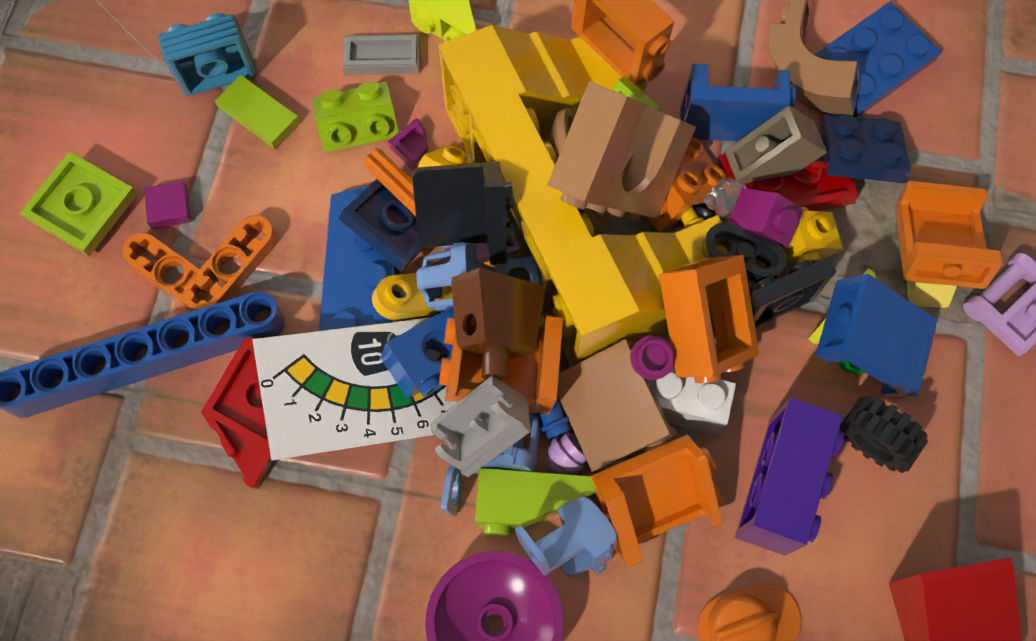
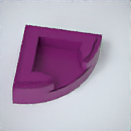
M418 118L388 141L389 148L413 171L418 168L422 157L428 151L425 129Z

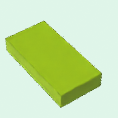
M242 75L215 100L220 110L273 149L300 123L296 114Z

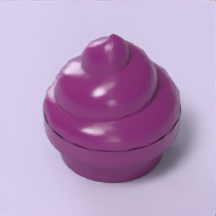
M651 335L639 339L633 345L630 352V363L633 370L640 377L648 380L665 377L672 370L675 362V354L671 344L660 336Z

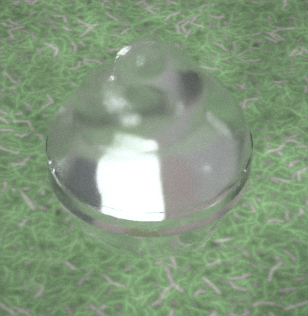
M732 178L721 179L710 189L703 202L707 204L710 210H714L718 216L730 219L742 188L746 187L742 181H735Z

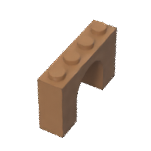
M589 81L547 185L563 192L560 198L561 201L585 210L587 207L602 214L608 212L621 218L626 216L636 221H640L642 216L657 219L696 127L646 107V104Z

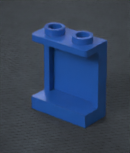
M692 64L680 104V120L696 127L692 136L698 140L738 142L788 105L793 108L796 96L795 85H789V70H780L772 89L708 86V65Z
M870 274L837 280L815 356L827 363L838 361L850 362L882 382L881 394L887 398L918 396L937 319Z

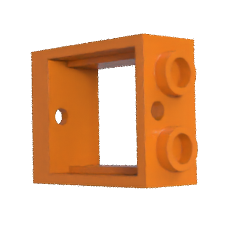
M574 0L571 29L621 77L626 76L632 83L638 86L645 80L648 82L654 80L664 69L665 63L663 61L666 51L671 45L670 36L675 21L653 0Z
M743 254L705 258L659 274L670 344L675 354L674 367L676 377H694L695 383L715 382L721 379V373L741 370L744 368V362L759 355ZM707 285L716 333L718 352H716L708 307V300L705 286Z

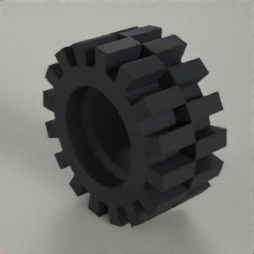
M871 396L860 397L840 424L839 431L844 432V439L847 442H851V447L856 451L861 450L863 456L868 460L869 458L874 459L875 464L881 467L886 465L888 470L894 472L896 469L900 473L908 472L928 443V439H926L928 437L927 433L921 430L922 426L918 422L910 421L912 417L909 414L898 412V407L895 405L887 406L884 400L877 398L875 401Z

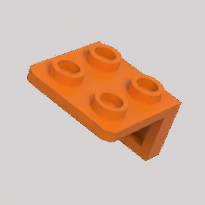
M692 136L658 218L648 217L659 233L670 231L692 205L727 197L731 193L725 172L716 166L704 150L703 144L696 137Z

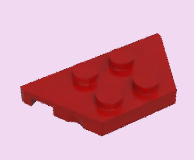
M244 338L201 413L210 428L219 435L220 443L227 455L236 462L244 475L243 480L246 485L253 489H258L274 460L271 461L252 339L258 338Z

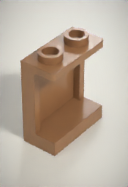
M626 339L559 373L557 394L567 417L569 416L571 426L592 472L606 470L669 443L670 440L679 436L676 429L670 427L648 379L640 377L633 370L630 363V352L635 343Z

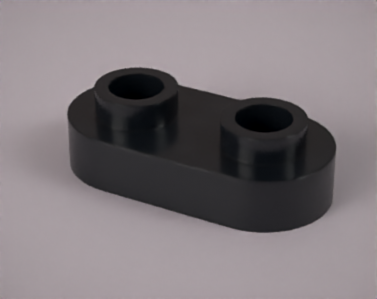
M720 223L714 225L709 229L702 242V253L705 258L743 254L747 279L757 283L771 276H774L776 279L786 266L787 258L785 251L777 242L732 224ZM716 245L724 246L728 253L720 252ZM755 260L763 261L767 268L758 267Z

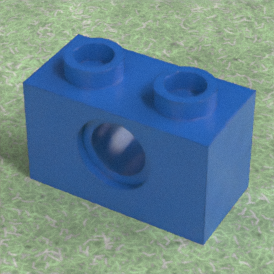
M454 308L445 310L386 342L380 358L407 399L419 392L423 397L428 396L442 386L439 385L442 361L431 359L427 355L426 350L434 349L440 352L443 358L450 359L452 345L444 344L447 318H454Z

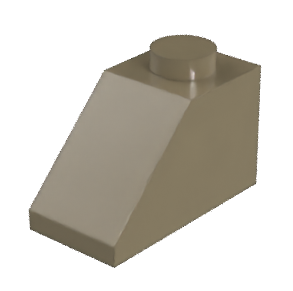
M788 105L725 150L736 182L745 184L796 174L826 154L827 150L815 122Z

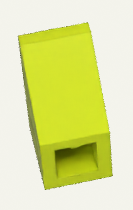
M408 0L411 21L424 33H432L447 42L476 31L469 0Z

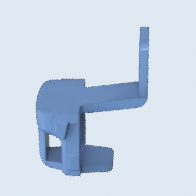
M464 242L454 243L449 251H439L424 256L422 267L416 272L417 288L422 293L428 308L437 311L454 308L453 298L434 301V299L442 298V287L451 286L452 277L479 267L510 276L514 269L525 268L529 272L530 282L539 285L541 283L539 267L534 257L508 259L507 264H500L498 268L478 262L476 246ZM450 259L446 264L432 266L433 262Z
M529 413L530 426L532 428L528 450L523 448V437L481 468L536 472L540 424L536 416ZM451 464L445 477L441 510L449 516L456 517L461 497L463 476L461 470Z
M580 497L575 501L571 500L558 509L557 512L562 523L561 527L534 543L522 526L515 529L523 549L544 576L559 566L568 577H574L589 569L600 575L606 569V561L608 562L612 558L613 550L618 543L616 531L602 511L586 497Z

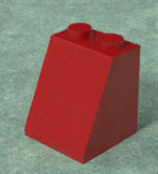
M1011 557L918 574L889 583L905 641H1022L1014 567Z

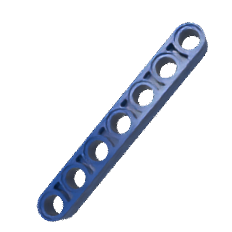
M261 291L253 292L0 372V409L15 417H30L238 350L244 338L278 336L284 329L285 317L271 295ZM263 310L271 311L270 316L265 321L254 322L259 312ZM227 322L231 323L226 333L214 335L219 325ZM189 335V340L183 347L174 348L176 341L180 337ZM143 348H148L146 356L134 362L135 354ZM102 361H106L104 369L100 373L93 375L95 366ZM64 374L62 382L52 388L54 379ZM21 387L19 396L10 402L12 393Z

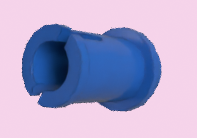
M558 397L549 415L537 413L542 425L540 433L545 432L547 439L571 430L568 422L569 416H565Z

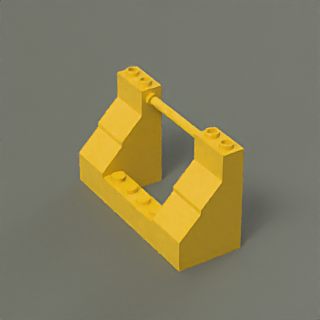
M490 25L438 45L445 110L469 159L476 163L499 161L503 181H511L513 208H510L542 273L541 285L545 286L542 306L548 311V316L563 318L561 349L570 367L624 339L636 343L639 339L646 336H663L669 333L659 274L705 259L702 253V242L711 227L722 223L719 216L716 215L704 220V218L697 216L693 206H691L681 217L684 227L676 233L641 232L637 235L599 234L594 236V229L588 215L585 212L580 214L577 207L561 201L560 198L563 192L547 185L557 162L555 151L549 142L552 123L557 113L566 108H570L576 113L589 81L612 89L622 77L580 36L568 40L537 31L527 34ZM646 80L637 86L643 92L647 87ZM716 245L720 252L728 253L724 246ZM747 279L749 293L751 294V288L756 282ZM707 285L705 286L708 300L709 313L711 315L712 309Z

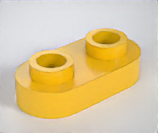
M416 273L387 276L380 281L372 294V303L375 310L381 316L390 320L436 315L442 312L428 308L422 293L417 288ZM443 286L442 298L434 299V301L453 298L452 287ZM392 290L398 291L402 298L395 297Z

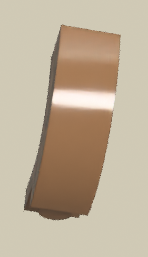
M790 0L789 5H784L782 8L781 24L770 23L769 47L777 74L780 70H789V85H795V99L802 104L826 113L854 115L860 84L857 61L826 60L810 53L805 47L812 12L810 0Z

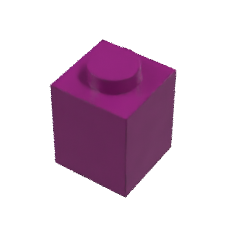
M742 188L728 224L748 230L777 242L781 247L788 248L804 209L779 193Z

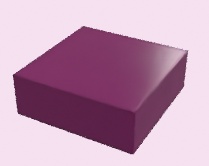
M184 181L144 188L147 224L151 229L191 222L188 187Z

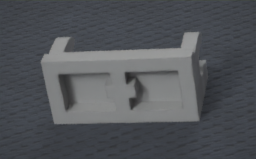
M492 375L431 422V432L439 439L446 441L450 446L449 449L446 445L440 444L435 448V452L444 461L460 469L461 474L469 477L531 432L528 399Z

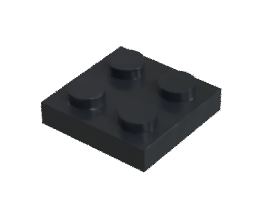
M827 257L814 264L810 259L805 260L792 267L788 271L789 275L779 280L771 276L755 284L751 288L753 292L750 295L755 328L813 302L837 272L829 258Z

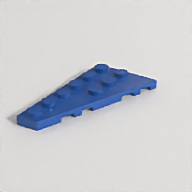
M369 185L331 195L319 331L408 320V318L390 320L384 318L375 310L372 303L373 291L382 279L395 275L393 265L339 220L343 209ZM392 290L395 297L402 298L398 291Z

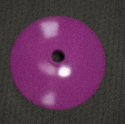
M502 551L482 552L459 561L438 581L427 606L426 636L427 641H561L564 629L562 604L558 592L548 576H544L537 566L528 559ZM492 615H498L504 621V626L499 632H491L486 626L488 618Z

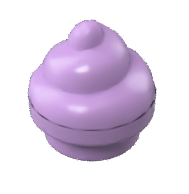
M566 432L562 437L556 436L551 441V445L548 448V455L550 457L547 460L548 473L576 475L586 468V457L574 434Z

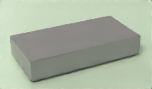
M418 34L344 36V75L419 74Z

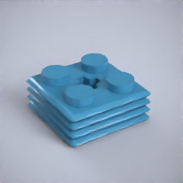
M212 14L207 17L206 21L189 26L176 24L171 26L167 32L160 33L157 36L160 41L159 45L162 48L161 52L164 55L163 59L184 95L190 96L232 84L240 75L246 79L257 75L251 52L235 15Z

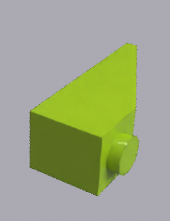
M480 468L475 525L478 528H484V535L508 537L510 536V530H515L519 526L527 528L558 515L557 510L571 500L575 501L580 497H586L591 501L597 499L591 476Z

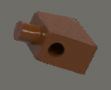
M480 267L452 277L451 286L457 345L461 350L482 354V378L488 379L493 375L499 380L508 379L509 359L531 354L536 348L545 286Z

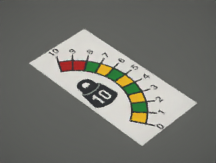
M430 318L252 339L271 461L434 435L431 432V422L457 403L445 401L447 385H442L428 396L423 397L419 392L407 399L380 358L386 342ZM434 349L426 350L427 355L431 359L442 361L443 356L440 352Z

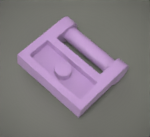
M1024 253L1016 254L1008 262V268L979 296H972L963 305L965 313L971 319L985 325L1018 357L1025 354L1036 343V262ZM1020 279L1027 280L1032 286L1003 314L993 307Z

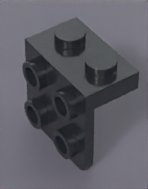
M500 162L416 168L412 173L418 243L422 247L451 246L454 243L461 242L471 244L486 243L490 265L507 264V247L515 245L513 221H506L505 209L513 208V190L511 181H503Z

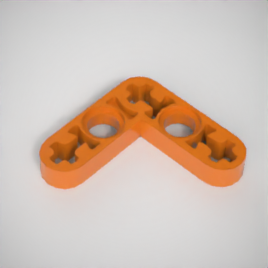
M260 215L246 217L235 227L200 269L147 233H137L126 239L122 246V256L134 271L190 311H195L230 300L273 249L276 243V234L271 223L265 217ZM252 231L256 233L262 231L264 238L262 240L257 238L251 240L249 233ZM241 245L244 250L247 248L250 252V256L247 257L246 254L237 246ZM140 248L145 251L149 250L158 261L153 265L143 256L138 257L136 252ZM230 257L241 259V267L236 273L231 275L221 273V264L225 259ZM173 266L183 267L184 275L181 280L173 284L164 282L163 277L167 269ZM212 275H215L225 285L221 288L217 282L214 283L211 279ZM200 291L204 293L210 292L213 298L209 302L205 300L200 301L197 298V294Z

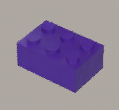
M790 398L770 418L735 538L784 556L806 546L808 541L813 542L816 539L821 525V516L816 515L820 498H826L833 480V474L827 472L831 456L836 457L844 440V432L839 431L842 415Z

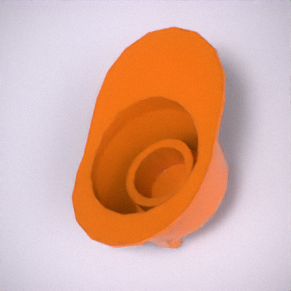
M765 582L751 584L721 595L709 602L699 615L697 634L699 641H796L800 634L802 620L799 607L791 594L780 586Z

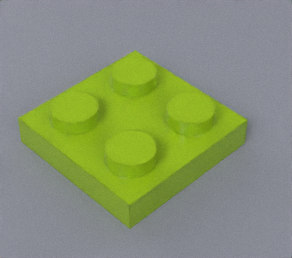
M69 151L19 213L29 222L90 257L138 194L133 187Z

